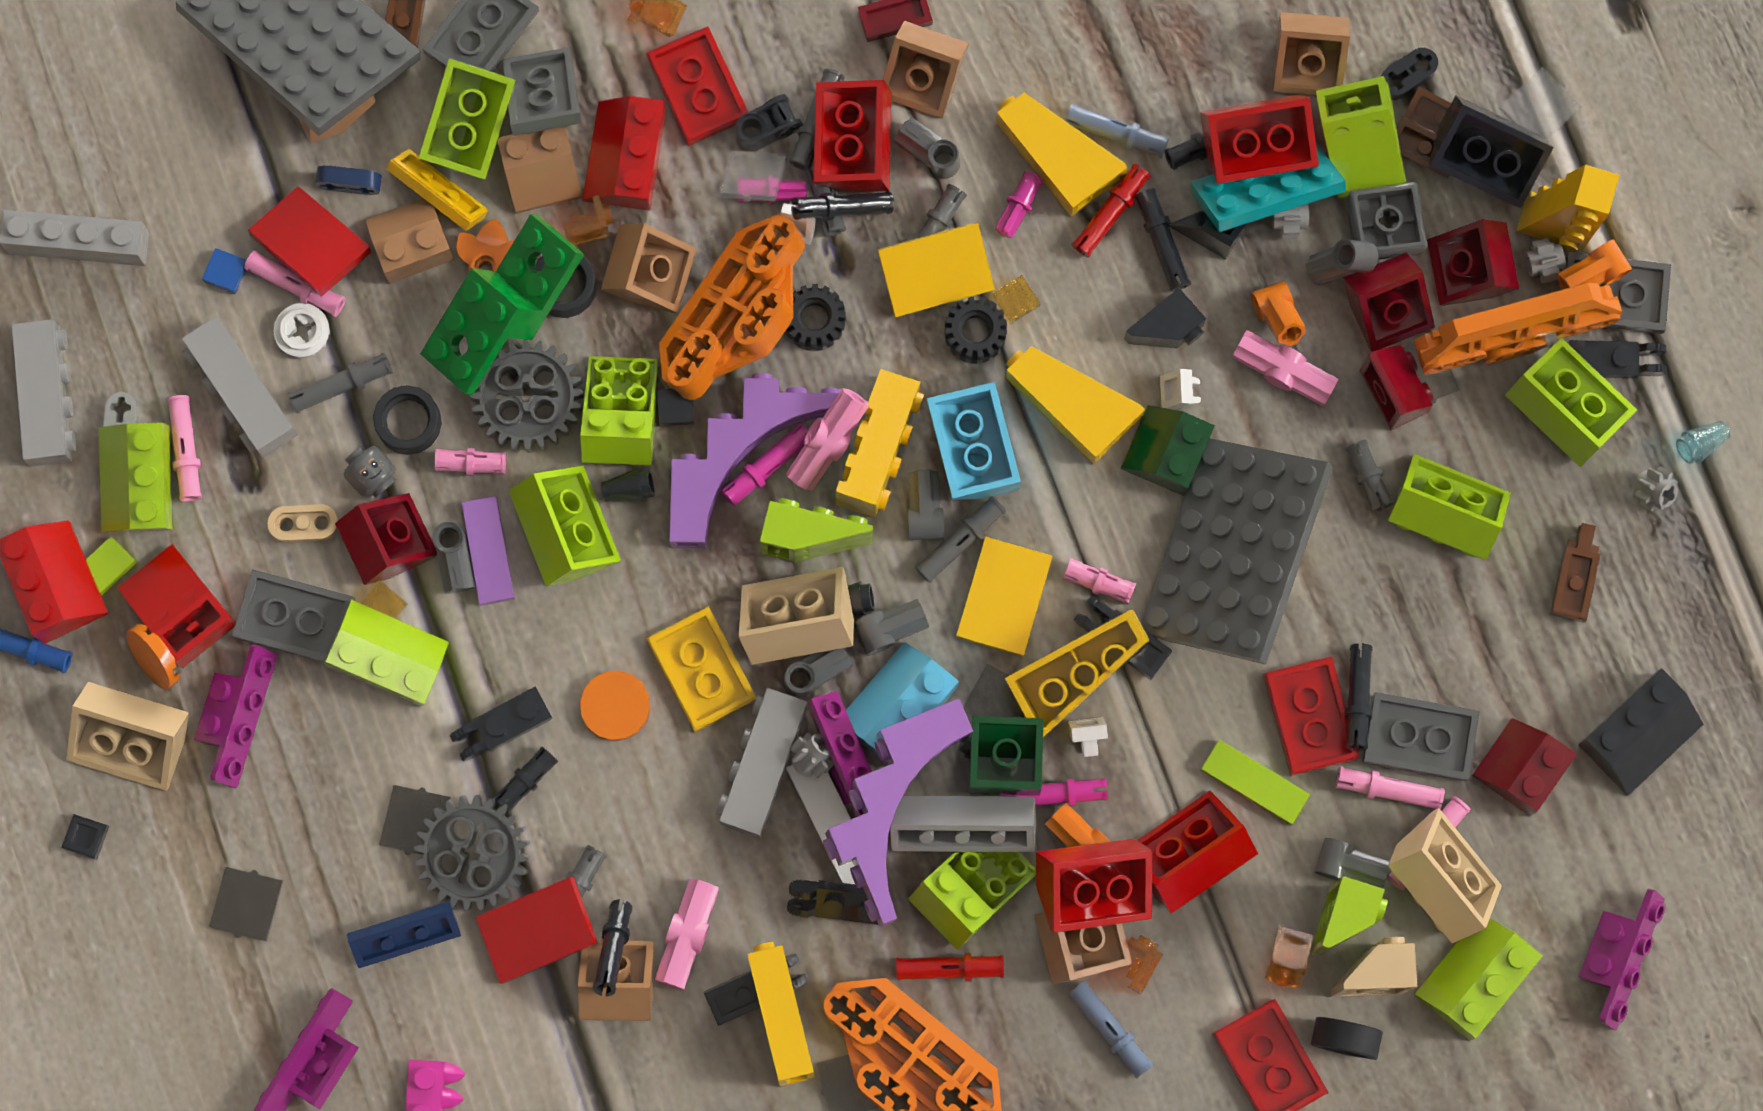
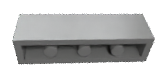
M4 210L0 244L8 254L145 266L150 232L142 221Z
M215 316L182 338L188 347L182 352L194 369L201 366L207 375L201 380L211 395L214 397L219 393L226 404L220 408L231 425L238 421L244 430V433L239 435L250 453L257 449L262 458H264L298 435L218 316Z
M54 319L12 324L23 460L30 467L72 462L71 451H76V437L73 430L69 431L68 418L73 417L74 412L72 399L70 396H66L65 384L71 381L69 365L63 362V350L68 348L66 331L61 329Z
M767 688L764 696H757L752 710V715L757 716L753 729L746 728L740 744V748L745 749L741 762L734 761L728 777V781L733 783L729 796L722 794L716 814L721 816L720 824L722 826L761 839L792 753L790 748L797 739L807 711V701Z
M902 796L890 828L892 851L1034 852L1036 832L1035 797Z

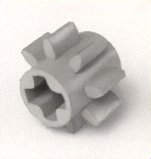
M1308 204L1271 215L1272 229L1282 231V238H1298L1300 229H1308Z
M1549 238L1533 241V247H1530L1531 251L1524 253L1525 266L1529 276L1540 278L1541 284L1558 280L1556 276L1560 273L1559 270L1566 268L1565 255L1561 245L1550 243Z
M1660 466L1656 471L1648 468V470L1641 472L1634 483V491L1636 492L1634 496L1640 499L1639 505L1650 511H1653L1655 507L1661 510L1669 507L1675 501L1678 494V481L1672 479L1673 473Z
M806 733L803 738L800 737L790 748L796 754L792 758V764L796 771L803 776L811 777L814 774L816 778H819L834 765L824 739L820 734L811 736L810 733Z

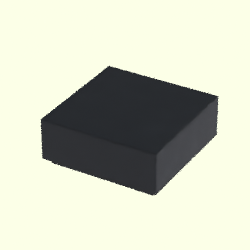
M674 389L657 390L660 427L695 424L693 400L684 399Z
M73 814L61 848L97 860L109 826Z

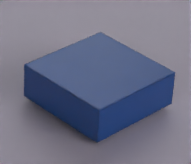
M215 248L202 277L203 282L236 294L246 271L244 269L246 259Z

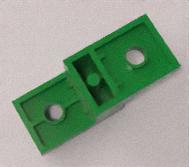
M530 214L496 271L471 268L420 355L464 394L473 395L508 338L533 340L584 254L539 215ZM542 254L545 264L543 269L538 272L535 262L537 257ZM463 337L467 339L468 345L464 355L461 354L459 344Z

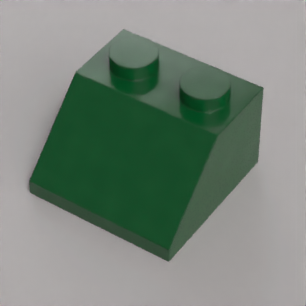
M1148 405L1120 469L1185 496L1215 425L1183 411Z
M972 716L973 732L971 733L969 793L1040 796L1042 790L1044 718Z

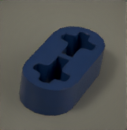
M323 165L317 167L315 186L330 191L377 195L380 192L382 175L370 170Z

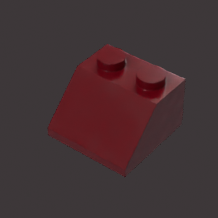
M1481 219L1427 239L1439 305L1446 306L1491 299L1519 289L1506 222Z
M1407 252L1378 263L1370 272H1356L1343 277L1350 307L1371 352L1435 327L1423 271Z
M1401 344L1369 353L1360 368V372L1391 431L1427 414L1433 406L1431 401L1434 400L1426 382L1421 383L1415 372L1418 370L1413 355L1409 351L1405 353Z
M410 493L358 504L335 523L364 585L391 579L437 556L436 548Z
M1511 718L1472 776L1521 811L1532 816L1538 812L1577 754L1548 733Z

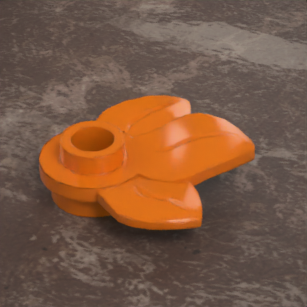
M493 219L483 226L477 237L461 232L458 236L456 248L459 258L469 265V271L471 268L480 269L485 264L491 265L493 267L492 271H496L514 240L508 241L505 230L497 219Z

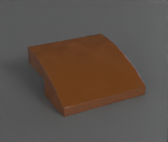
M1419 86L1397 126L1401 155L1448 179L1449 174L1430 166L1429 162L1439 125L1451 102Z

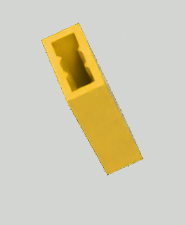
M1025 92L1017 98L1013 95L1008 97L998 106L999 111L996 115V124L1036 174L1044 180V184L1071 217L1122 180L1126 175L1128 167L1123 161Z
M1032 346L1025 353L1022 350L1017 351L1006 363L1009 368L1006 371L1005 378L1093 465L1143 417L1145 409L1140 404Z
M774 942L756 945L753 947L754 952L747 955L779 1085L782 1087L814 1079V1070L783 946L775 947Z

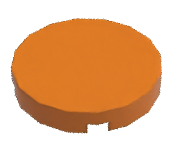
M137 624L127 631L126 638L129 648L146 675L156 685L168 690L180 680V674H174L173 672L177 668L176 661L158 635H155L153 632L148 635L145 632L147 626Z
M619 670L603 672L594 677L584 688L580 700L581 716L588 729L597 737L612 742L625 740L638 734L646 725L651 711L649 694L643 683L632 674Z

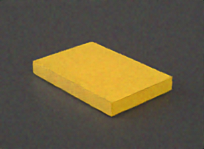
M977 222L877 249L895 317L995 290Z
M985 536L956 638L1024 657L1053 556Z
M709 606L646 638L695 733L756 701L757 697Z

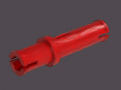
M1134 163L1117 187L1112 186L1109 190L1110 196L1077 239L1073 241L1072 247L1080 254L1084 252L1083 256L1089 258L1124 210L1132 207L1135 195L1147 180L1151 178V175L1142 167L1139 170V165Z
M964 953V957L896 958L897 980L965 978V982H972V978H1004V955L971 957V953Z

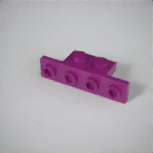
M258 645L250 646L241 677L214 672L194 737L195 741L219 747L210 779L231 788L238 787L243 773L244 764L277 659L276 653Z
M834 691L814 697L808 701V704L834 763L830 768L831 774L844 804H851L856 817L861 816L863 812L862 810H855L849 796V791L853 789L851 783L854 779L871 773L872 770L839 693Z
M1647 889L1636 921L1603 911L1579 977L1584 981L1610 989L1599 1021L1607 1028L1615 1031L1619 1023H1622L1626 1018L1628 998L1631 990L1635 989L1639 983L1641 976L1640 966L1643 958L1651 951L1653 944L1652 934L1656 923L1662 920L1665 913V899L1653 889Z
M333 988L329 989L325 997L320 1000L317 1010L307 1026L300 1032L292 1050L286 1059L281 1062L278 1072L270 1085L261 1094L254 1111H285L295 1094L314 1107L322 1108L359 1048L334 1032L353 1002L350 998Z

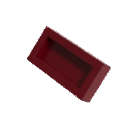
M882 0L858 7V14L867 43L897 35L904 21L921 27L933 25L927 0Z

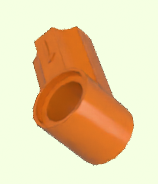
M1610 240L1590 252L1584 260L1558 273L1556 277L1561 290L1586 283H1598L1599 286L1602 284L1606 286L1628 274L1632 268L1615 240Z
M1281 281L1251 292L1252 304L1259 320L1267 322L1278 344H1285L1289 347L1299 343L1302 336L1306 334V329L1294 307L1293 297L1286 282Z
M1067 803L1045 823V826L1066 847L1111 842L1098 829H1092Z

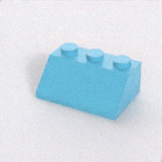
M995 382L927 398L952 500L985 499L990 496L994 497L1018 491L1021 480Z
M904 642L846 709V712L859 742L879 758L874 742L878 741L876 735L881 729L944 705L958 688L959 681L932 658Z

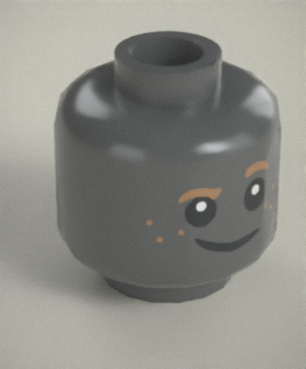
M359 446L345 459L349 466L344 470V478L362 497L373 495L376 498L396 480L393 477L396 470L395 465L377 446H371L366 450Z

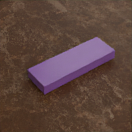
M493 496L462 502L480 606L515 600L497 497Z

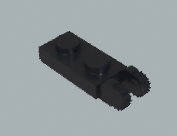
M1569 340L1568 342L1603 378L1637 379L1639 376L1666 375L1665 365H1639V355L1660 356L1665 354V344Z
M1093 596L1087 601V604L1093 611L1108 619L1106 623L1122 615L1117 609L1114 611ZM1080 613L1073 619L1075 623L1088 633L1099 627L1087 616ZM1145 631L1149 641L1126 663L1152 680L1170 656L1172 650Z
M535 686L473 719L474 722L462 726L449 736L452 742H460L477 731L480 732L484 741L470 746L460 753L462 761L465 762L488 750L492 752L553 718Z
M793 880L789 884V894L794 896V898L787 902V912L792 914V916L808 918L815 915L814 917L878 925L877 920L872 922L866 912L864 902L868 898L863 887L857 888L855 884L819 880V882Z
M796 953L785 956L788 968L799 962ZM751 970L703 992L718 1026L760 1008ZM804 973L791 977L793 989L808 982Z

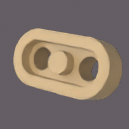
M324 504L281 506L270 514L267 524L269 532L279 542L327 541L336 535L338 529L335 523L339 518L331 507ZM327 519V527L322 530L317 529L316 523L318 520ZM290 520L293 522L291 530L282 531L281 525L284 521Z

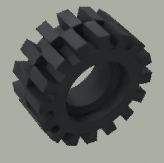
M812 284L811 288H807L804 285L800 287L801 291L793 292V319L786 331L789 339L792 338L794 344L798 347L803 345L805 350L811 351V348H817V351L823 350V346L827 345L829 348L834 345V341L836 339L839 340L842 336V331L845 329V307L843 301L839 300V295L835 291L834 293L830 292L829 287L824 285L823 288H818V284ZM813 305L822 307L828 314L827 323L817 330L805 327L801 321L802 312L807 307Z
M973 296L968 297L966 302L963 299L960 300L955 308L952 307L945 321L944 335L946 345L950 346V352L954 356L956 354L959 355L960 360L964 362L966 359H969L974 364H977V360H982L984 363L989 361V357H995L999 353L1000 348H1003L1007 334V320L1004 319L1002 309L998 310L996 308L997 304L991 301V303H988L984 297H980V300H974ZM971 318L984 320L989 327V334L986 339L981 342L967 340L962 333L963 324Z

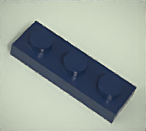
M450 901L347 933L348 943L358 969L461 936L460 927Z

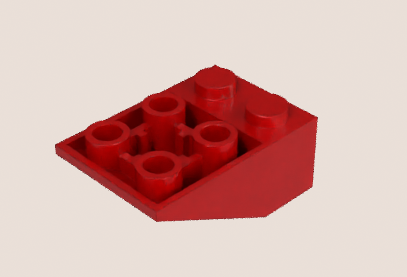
M173 544L117 587L149 631L158 635L165 643L176 664L182 669L232 630L236 624V621Z

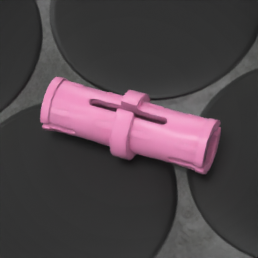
M468 448L467 451L436 449L435 471L466 472V475L474 476V473L505 475L507 456L506 452L475 451V448Z
M1073 558L1070 559L1063 577L1064 580L1091 589V593L1095 595L1101 593L1125 604H1129L1136 586L1134 582L1107 573L1108 569L1101 567V569H1097Z

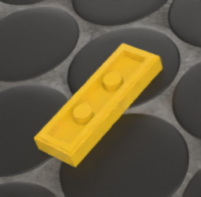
M407 149L390 160L386 170L465 231L482 221L488 212L485 206L428 162L419 159V155L411 149Z

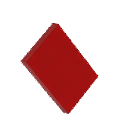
M709 26L646 53V57L688 146L736 126L738 119L743 114L748 113Z
M299 186L248 229L249 235L320 297L327 293L371 253L368 244Z
M1332 657L1263 674L1290 777L1360 759L1357 745L1356 751L1345 748L1347 719H1345L1344 712L1346 705Z
M568 877L475 917L500 984L507 983L599 944L574 877Z
M1275 998L1212 1033L1255 1111H1298L1329 1093Z

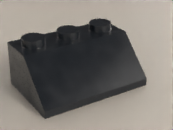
M1455 95L1439 125L1429 165L1521 208L1554 147L1546 137Z
M1661 668L1652 674L1578 745L1629 796L1704 724L1687 693Z

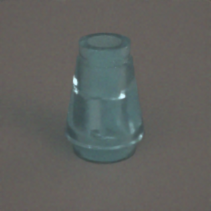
M1717 421L1685 431L1681 434V438L1676 441L1677 451L1686 463H1701L1730 438V431L1723 421Z

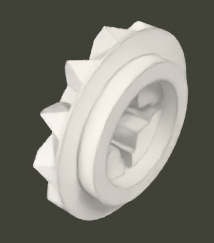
M298 303L285 308L278 315L274 324V337L278 346L287 355L300 359L307 356H315L322 347H326V341L330 334L329 323L325 314L311 304ZM296 319L304 327L311 326L312 329L307 332L309 342L306 343L300 336H293L297 332Z

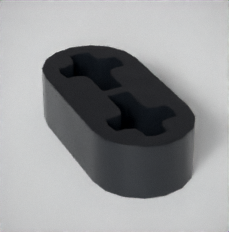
M1426 47L1417 48L1386 68L1381 76L1385 77L1387 84L1390 80L1389 77L1393 80L1403 75L1406 77L1399 86L1400 90L1395 86L1389 88L1391 100L1403 98L1430 80L1437 70L1438 58L1431 49ZM1416 58L1421 62L1429 61L1427 71L1420 68L1412 73L1411 69L1416 65Z

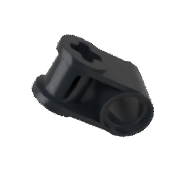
M786 94L778 95L768 100L762 106L743 114L738 119L736 142L742 150L746 152L759 151L777 140L791 136L798 131L800 126H803L802 121L795 118L787 104L789 99ZM748 127H754L760 131V134L757 137L749 138L742 132Z

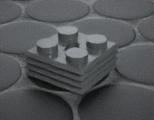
M1411 182L1365 188L1349 192L1347 205L1353 240L1373 243L1378 251V260L1393 258L1405 252L1409 255L1424 253L1428 245L1417 183ZM1383 216H1387L1388 221H1394L1391 228H1386L1385 225L1380 224Z

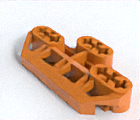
M778 214L737 231L659 342L662 379L667 386L676 390L684 399L696 400L700 398L715 378L767 356L793 319V266L805 249V240L789 218Z
M1586 283L1453 319L1438 326V330L1424 334L1413 341L1424 375H1429L1471 364L1482 359L1485 365L1538 352L1548 346L1544 335L1555 332L1557 338H1566L1603 328L1620 321L1622 309L1618 297H1613L1610 286L1600 287L1598 283Z
M887 978L840 982L827 994L824 999L823 1012L828 1021L843 1032L857 1089L881 1111H894L892 1109L894 1101L887 1095L884 1099V1104L875 1097L880 1096L882 1091L876 1086H872L870 1089L864 1086L866 1078L863 1075L865 1073L873 1075L875 1072L879 1073L878 1082L884 1088H887L889 1080L893 1082L897 1087L892 1088L890 1092L897 1098H900L902 1095L907 1096L906 1105L909 1107L908 1111H961L953 1103L949 1107L943 1104L945 1096L942 1092L945 1090L950 1093L953 1089L959 1093L956 1099L963 1106L966 1105L968 1098L975 1103V1105L968 1109L969 1111H1002L998 1069ZM872 987L874 989L871 990V996L881 1004L876 1009L855 990L851 993L849 991L851 989ZM843 998L847 1001L846 1010L854 1015L855 1006L859 1008L863 1013H860L857 1019L865 1025L870 1021L875 1024L873 1032L876 1035L872 1037L868 1034L864 1038L859 1035L861 1028L854 1021L852 1022L851 1030L843 1025L849 1021V1017L843 1012H839L837 1015L833 1014L831 1001L834 999L836 1002H839ZM899 1010L901 1012L897 1017L917 1034L921 1033L915 1042V1039L894 1022L888 1025ZM938 1041L940 1043L936 1049L955 1065L959 1066L963 1061L953 1076L951 1075L954 1071L932 1053L927 1057ZM977 1074L979 1075L975 1081L982 1087H989V1083L992 1085L993 1103L971 1085L968 1089L966 1088Z

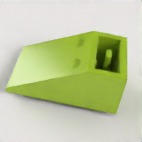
M1381 76L1317 90L1318 107L1329 159L1346 180V192L1337 194L1338 198L1348 197L1351 190L1406 183L1391 95L1385 77Z
M589 356L580 434L582 463L652 465L658 359Z
M780 498L778 503L773 501L769 503L760 538L761 554L796 563L870 545L873 542V525L867 524L868 520L855 515H848L847 519L835 517L832 510L822 507H813V511L799 508V503L796 501Z
M955 852L918 886L908 900L958 950L1036 876V868L1020 852Z

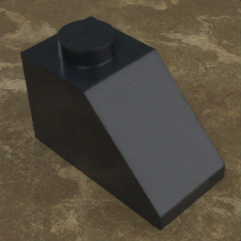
M1178 288L1126 330L1124 340L1128 344L1178 348L1186 342L1189 346L1204 333L1201 328L1205 324L1206 317L1185 293Z

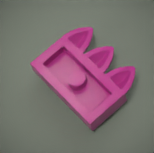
M409 1060L405 1111H443L459 1105L464 1098L457 1091L447 1088L445 1085L461 1080L465 1073L452 1063Z

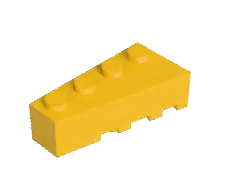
M1584 165L1568 173L1565 179L1558 178L1554 180L1551 188L1544 185L1538 188L1537 193L1529 192L1522 208L1516 232L1538 239L1549 238L1550 242L1560 244L1563 251L1566 252L1583 251L1609 215L1620 175Z
M880 369L868 401L869 407L865 411V421L862 420L856 434L854 453H849L845 464L844 482L839 481L836 489L837 506L876 518L879 509L885 511L891 494L890 490H886V486L890 477H897L902 458L897 457L901 444L908 445L913 426L908 425L911 413H919L924 394L919 392L920 381Z
M1132 609L1006 677L1005 680L1026 718H1044V738L1149 641V638Z

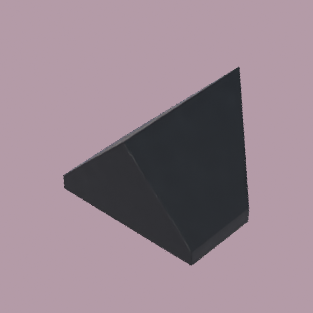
M1204 210L1175 221L1168 226L1226 260L1248 223L1219 232Z

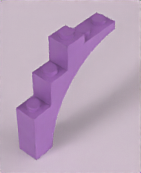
M755 373L752 374L751 378H744L743 419H737V415L721 413L717 414L716 418H708L707 459H701V456L697 454H681L680 459H672L671 548L706 549L709 522L717 498L721 492L720 490L724 487L736 467L752 450L770 436L794 424L824 417L841 389L824 388L821 389V393H807L805 388L792 387L787 388L786 392H779V379H772L771 374Z
M960 699L881 729L876 735L878 741L874 742L880 760L882 762L887 760L889 765L854 779L851 783L853 789L849 791V796L855 810H862L863 815L831 827L825 833L827 839L823 840V845L829 859H836L838 866L853 862L854 867L850 868L853 881L857 888L863 887L868 898L864 902L866 912L872 922L877 920L880 928L893 923L897 919L889 893L886 869L888 834L896 808L909 783L923 766L944 749L969 737L973 732Z

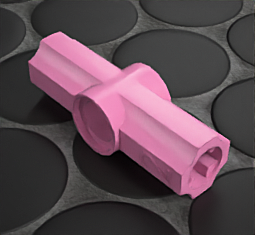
M1246 330L1232 356L1233 359L1263 374L1264 379L1273 386L1285 391L1293 390L1323 407L1339 380L1308 363L1305 356L1298 351L1283 345L1278 347Z
M842 388L824 417L817 418L809 428L804 440L805 445L786 472L787 477L799 487L813 491L831 462L838 461L845 453L850 443V434L869 407L868 402L852 390Z
M689 879L678 914H674L666 936L665 944L667 946L656 973V981L685 990L696 955L700 954L708 932L709 924L707 922L713 910L719 887L698 879Z

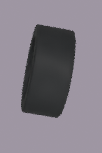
M543 256L535 263L538 272L543 269L545 264ZM583 256L577 266L584 279L581 294L573 301L567 303L555 302L548 314L554 317L569 318L580 315L590 307L596 296L597 281L593 267L585 256Z
M409 385L394 387L383 394L377 402L373 414L375 431L384 445L395 453L405 455L421 453L432 446L439 436L442 425L440 410L431 395L419 387ZM406 400L415 401L422 405L428 416V423L424 432L417 438L410 440L397 438L390 432L387 425V417L391 408L397 403Z
M1316 1017L1311 1045L1344 1055L1377 1060L1383 1032L1358 1023L1334 1018Z

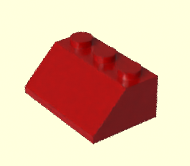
M884 80L816 82L815 184L851 192L890 191L892 92Z
M1300 94L1200 112L1204 144L1217 184L1319 166L1310 98Z
M625 96L598 101L582 198L584 202L651 211L666 118L664 100Z
M69 520L24 527L0 539V558L32 636L46 644L109 614L87 564L72 523Z
M1211 790L1137 840L1152 850V893L1170 914L1258 855L1245 826Z
M1135 839L1037 851L1036 888L1050 930L1053 933L1152 919V850Z

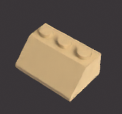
M843 567L742 585L739 639L751 665L853 646L854 618Z
M88 682L72 706L66 761L167 791L185 742L189 712Z
M1439 808L1435 809L1396 845L1388 866L1391 868L1393 875L1409 890L1415 902L1422 906L1431 917L1436 928L1443 932L1451 943H1454L1486 929L1502 885Z
M1404 937L1383 938L1382 941H1378L1377 944H1373V948L1363 953L1330 990L1331 997L1402 995L1417 988L1415 943H1405Z

